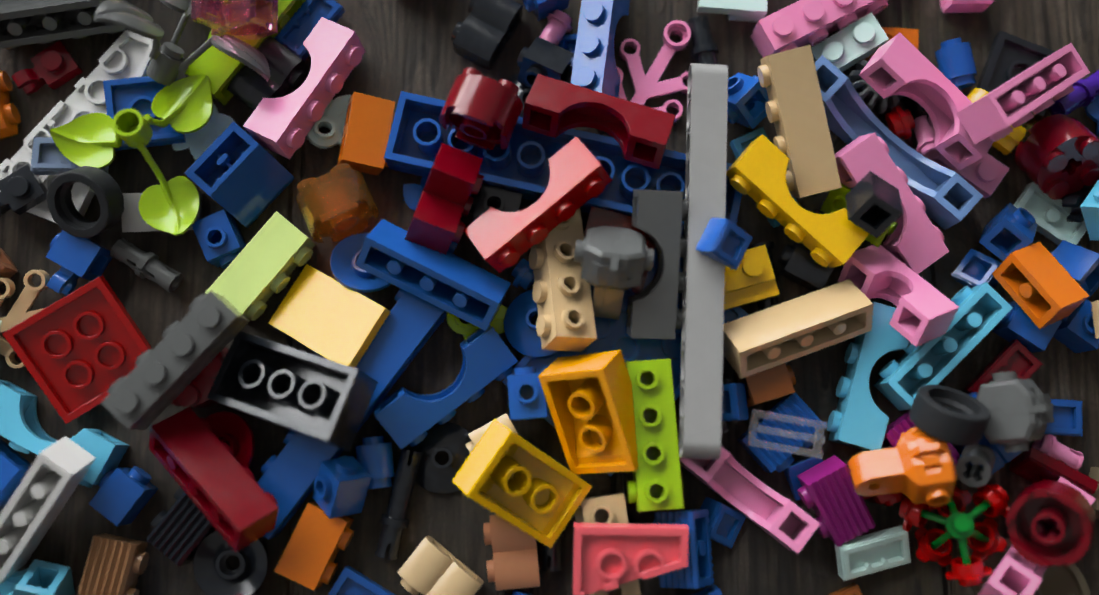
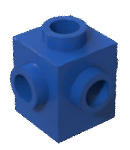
M738 72L736 75L728 78L727 121L731 124L737 122L754 129L767 116L765 103L769 101L766 87L762 88L758 76L754 75L751 77Z

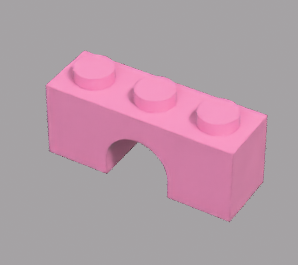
M871 245L855 251L844 264L838 282L850 279L868 299H885L896 305V310L889 325L915 347L945 335L959 306L881 245L879 247Z

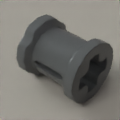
M979 443L966 446L962 451V457L956 465V474L959 480L970 487H980L988 483L996 460L993 450L989 446Z

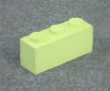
M276 211L205 293L207 294L209 291L225 297L249 321H254L263 314L267 307L265 303L273 293L277 294L287 286L290 281L289 275L297 266H303L313 254L312 248L316 244Z

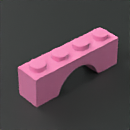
M323 17L303 42L304 47L311 56V69L304 83L286 96L263 98L243 125L251 137L261 146L289 160L295 151L303 145L305 137L315 122L322 118L326 107L335 94L340 92L345 80L354 67L359 65L366 52L355 31Z
M898 33L881 46L860 72L859 76L883 99L894 95H902L913 99L925 109L935 130L934 147L957 170L960 171L984 158L992 146L993 142L989 137L974 144L956 115L957 112L972 104V102L901 33Z
M876 133L859 136L835 153L840 182L848 188H854L871 171L899 190L903 214L895 221L898 223L895 231L887 236L882 245L886 250L917 274L949 252L943 242L945 240L943 233L937 226L931 223L925 213V204L909 188L905 172L894 164L889 156V147L881 137L877 136Z
M722 446L718 460L680 458L679 455L682 467L792 552L798 554L820 525L819 522L791 500L780 495L746 470Z
M1060 477L1057 482L1068 484L1077 489L1079 492H1081L1089 501L1090 505H1092L1095 501L1094 497L1084 492L1077 486L1073 485L1063 477ZM1050 518L1045 521L1044 525L1051 529L1053 525H1057V521ZM1011 545L977 595H1033L1042 581L1041 578L1047 567L1039 566L1026 560Z

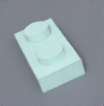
M870 12L811 49L816 61L823 55L843 72L857 64L860 60L874 54L889 41V38L874 14Z
M1033 182L1025 187L1014 204L1016 208L1021 207L1030 212L1035 218V223L1038 225L1036 231L1057 245L1063 240L1077 245L1087 230L1085 221L1081 223L1067 222L1066 218L1071 213L1072 207H1062V200L1051 199Z

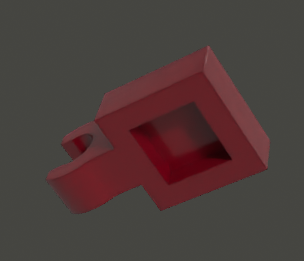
M59 40L30 58L35 65L34 68L19 70L11 78L19 89L22 88L27 95H31L45 84H48V86L55 90L83 71L66 46Z

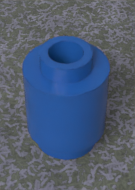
M961 38L942 42L940 44L941 49L935 52L939 71L959 90L975 85V76L978 73L970 42H962Z
M384 436L362 438L363 445L355 446L356 459L371 475L368 489L392 486L391 477H395L392 442L384 443Z

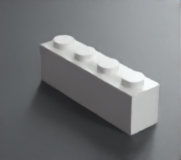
M66 436L39 453L0 514V584L28 562L96 459V457Z

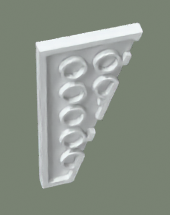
M126 30L98 59L99 65L86 79L82 77L74 85L76 90L64 102L60 100L24 138V145L11 159L6 158L0 164V180L27 164L31 166L34 137H51V129L65 125L85 114L104 113L107 115L103 81L148 76L146 70L151 61L149 54L152 50L153 39ZM58 175L38 176L48 191L50 183ZM76 182L71 190L72 201L75 208L84 217L95 193L85 184ZM47 199L26 211L56 223L49 212Z

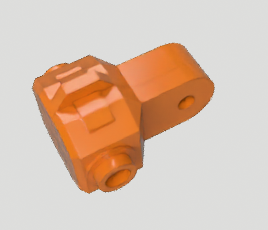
M912 427L907 432L902 433L897 447L862 452L853 456L848 461L855 492L861 496L902 492L915 504L927 503L929 506L937 507L949 503L954 493L957 476L947 442L925 433L918 427Z

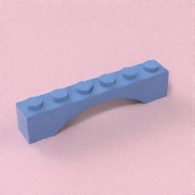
M823 55L815 62L829 129L847 145L859 136L876 133L888 145L889 156L894 164L905 172L908 178L907 184L913 194L919 197L925 204V213L944 230L959 223L980 201L983 195L957 172L928 159L892 133L866 106L850 79Z

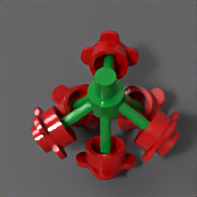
M986 483L984 486L976 487L978 491L973 496H971L969 491L960 490L955 487L951 501L937 507L929 506L927 503L915 504L907 496L904 497L899 508V516L904 518L903 530L910 531L912 525L919 528L915 531V538L918 540V549L915 552L916 557L923 563L933 561L942 567L948 566L951 563L952 571L946 572L945 577L948 580H958L961 586L979 585L983 582L982 577L993 574L992 568L984 567L983 562L988 559L989 555L995 552H1004L1007 549L1008 542L1005 538L1001 537L997 530L998 523L991 518H996L999 514L1007 518L1010 509L1007 504L1009 502L1007 492L997 484L989 485ZM973 499L976 507L968 514L964 513L966 506ZM931 509H937L939 514L931 512ZM982 513L989 517L983 522H973ZM928 520L945 525L946 532L936 528L927 530L923 527ZM951 538L958 540L961 553L960 557L951 559L949 555L953 549ZM968 546L973 549L972 555H969Z

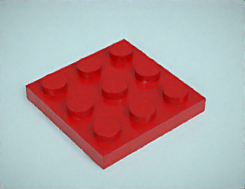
M103 275L2 333L65 424L101 404L109 395L108 389L119 378L127 377L137 367L135 362L138 357L148 349H153Z

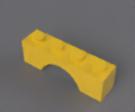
M763 134L749 144L726 171V175L731 179L730 184L739 193L748 194L758 203V210L770 219L775 218L785 227L783 231L791 240L804 244L811 251L810 255L813 260L818 264L829 268L844 265L868 237L869 233L848 220L845 208L830 214H816L798 205L792 198L786 182V170L790 158Z

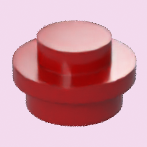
M899 105L893 107L892 112L885 115L889 130L898 138H910L912 136L911 130L915 128L911 112L908 109L903 111Z

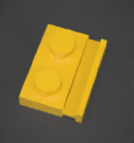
M766 245L747 249L737 270L725 266L724 311L780 295Z

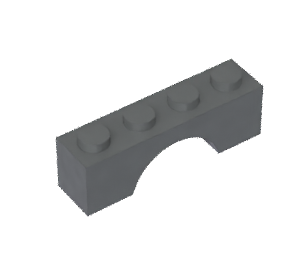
M633 189L631 226L640 229L652 240L658 255V266L650 284L641 292L628 297L626 333L631 338L675 339L676 330L681 329L682 311L681 308H677L678 294H682L684 289V274L679 272L680 257H684L686 252V238L681 236L682 221H686L688 216V201L683 199V192Z

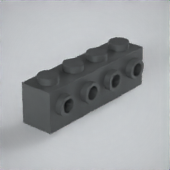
M0 0V49H13L35 43L47 44L55 40L68 38L80 39L102 33L114 34L126 29L113 23L94 22L96 10L105 0Z
M212 291L198 296L190 304V312L181 321L172 323L163 332L162 337L164 339L154 349H148L138 357L135 362L137 367L127 377L119 378L108 389L109 395L101 404L127 429L146 430L250 322L225 297Z

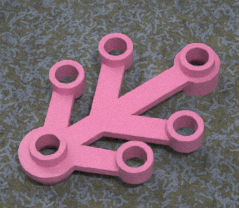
M674 20L666 25L662 36L664 45L646 75L639 56V42L633 38H628L621 43L619 54L627 62L635 94L630 102L644 105L648 99L680 91L687 94V87L683 84V80L688 78V71L684 72L680 77L658 81L675 52L683 50L688 45L691 37V30L688 24L681 20ZM674 34L679 35L682 41L675 43L671 41L670 36ZM632 46L636 52L634 54H627L624 48ZM617 67L620 76L618 98L627 100L622 86L624 74ZM675 99L668 100L663 106L654 108L667 112L666 108L670 106L675 107L678 110V114L674 122L678 121L683 113L682 104Z

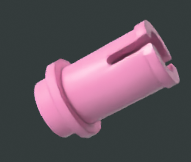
M555 10L553 14L548 15L547 19L549 22L541 33L540 38L558 46L564 34L571 31L572 26L570 24L573 20L566 13Z
M927 115L915 118V128L913 130L918 143L916 151L932 161L938 159L942 154L934 147L935 130L930 117H928V120Z
M1052 434L1043 435L1042 439L1034 440L1032 447L1065 462L1066 465L1077 471L1083 464L1084 454L1058 442L1056 436Z

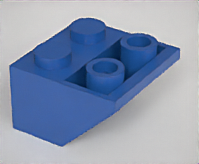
M234 121L184 172L185 175L246 228L295 179L287 169Z

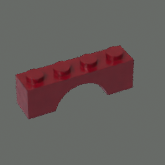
M538 74L524 104L522 128L553 138H557L563 132L577 127L599 129L611 135L619 143L625 160L659 170L676 115Z

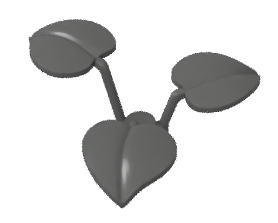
M105 0L98 6L94 15V22L113 23L153 39L152 50L149 54L151 61L146 74L160 84L170 86L175 82L179 72L186 73L188 67L212 45L253 69L267 82L270 79L268 61L263 53L252 45L230 35H224L223 38L213 35L187 59L183 57L185 52L177 44L188 18L191 17L205 25L211 24L214 20L213 12H209L203 4L195 0H159L167 7L182 13L171 42H164L162 46H160V39L164 35V30L161 26L153 22L154 20L150 14L123 0Z

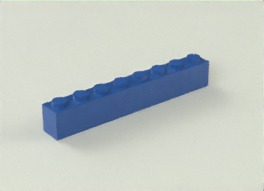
M401 288L394 298L397 303L391 309L390 314L355 367L378 382L358 431L374 412V407L381 403L446 318L447 311ZM293 431L286 435L283 441L286 446L278 456L274 454L265 462L260 471L263 473V476L257 482L264 492H269L274 496L279 508L275 529L264 535V537L269 540L279 536L314 490V481L318 476L321 461L338 458L344 451L343 449Z

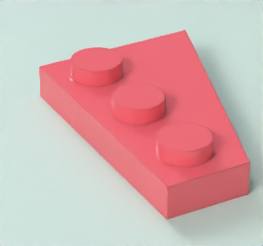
M574 523L572 595H588L604 589L607 592L619 588L620 584L640 578L645 580L687 567L688 526L680 524Z

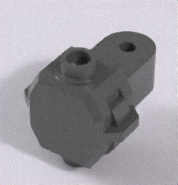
M599 226L587 229L584 241L576 240L574 262L581 263V278L593 285L592 303L594 317L619 320L624 290L640 285L644 270H652L654 249L647 248L643 234L628 228Z
M1016 371L992 374L993 381H990L988 384H981L976 397L978 401L982 402L989 409L991 415L983 435L990 444L1004 445L1005 452L1028 451V443L1032 442V440L1042 439L1047 424L1054 423L1053 403L1051 404L1050 393L1043 394L1032 379L1022 380L1017 378Z

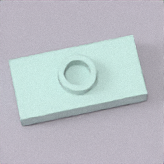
M902 525L850 539L848 543H843L842 546H836L835 544L838 575L843 581L911 563L908 531L903 530Z

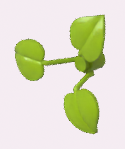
M207 74L185 77L161 89L155 95L151 105L152 112L161 120L154 119L149 114L142 116L137 110L127 108L119 111L113 119L104 113H89L50 130L51 137L60 152L78 167L91 166L102 169L109 166L115 157L114 148L121 147L122 140L128 146L138 148L160 182V185L148 187L140 197L138 209L143 220L152 228L174 236L184 234L196 221L200 210V195L196 186L185 176H177L167 182L146 145L149 144L153 135L150 125L164 128L170 124L176 132L183 134L196 132L207 125L213 114L211 82Z

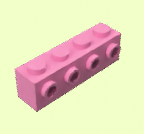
M799 0L759 20L751 38L762 58L808 44L813 46L826 39L830 33L838 29L842 30L870 12L874 15L878 14L889 5L887 3L888 0Z
M1069 43L960 110L956 115L974 144L988 137L992 142H995L1013 131L1012 127L1016 128L1029 121L1035 114L1053 105L1055 101L1074 91L1072 84L1089 74L1090 71L1073 44Z

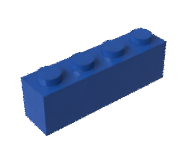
M384 219L366 236L356 263L357 267L487 331L511 285L510 282L448 251L445 255L405 239L408 231Z

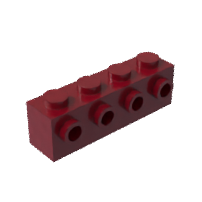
M189 407L150 426L149 450L235 552L275 529L279 509L276 499L271 493L264 492L256 483L251 470L246 466L242 467L233 457L232 450L228 444L218 440L212 433L206 419L203 417L199 418Z

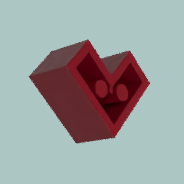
M441 143L406 234V240L445 255L451 242L459 243L466 223L460 221L461 216L467 218L474 200L470 194L477 196L484 179V175L478 173L482 158Z

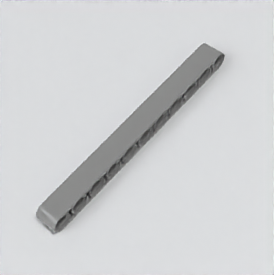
M690 63L688 71L685 199L688 201L687 220L684 221L686 252L683 257L684 289L682 292L679 413L680 458L718 460L721 453L725 265L696 250V246L711 218H726L728 66L724 64Z

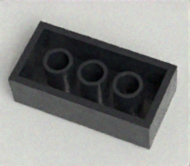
M240 331L232 341L207 398L234 411L349 452L378 382L359 369Z

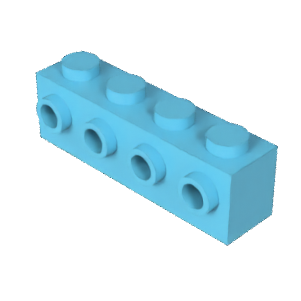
M987 282L972 288L965 286L952 297L951 301L959 306L945 335L917 347L908 342L907 348L903 349L906 353L898 361L891 360L879 371L878 374L881 378L874 386L899 411L911 409L917 391L923 385H938L1013 309Z

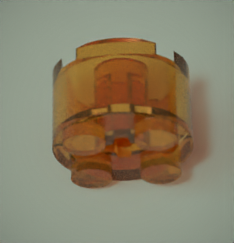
M348 163L338 164L330 170V173L318 178L304 179L297 185L299 193L296 197V202L313 240L318 243H324L322 237H331L333 242H337L348 236L358 234L369 227L367 220L372 215L375 220L379 216L378 207L362 173L351 169Z

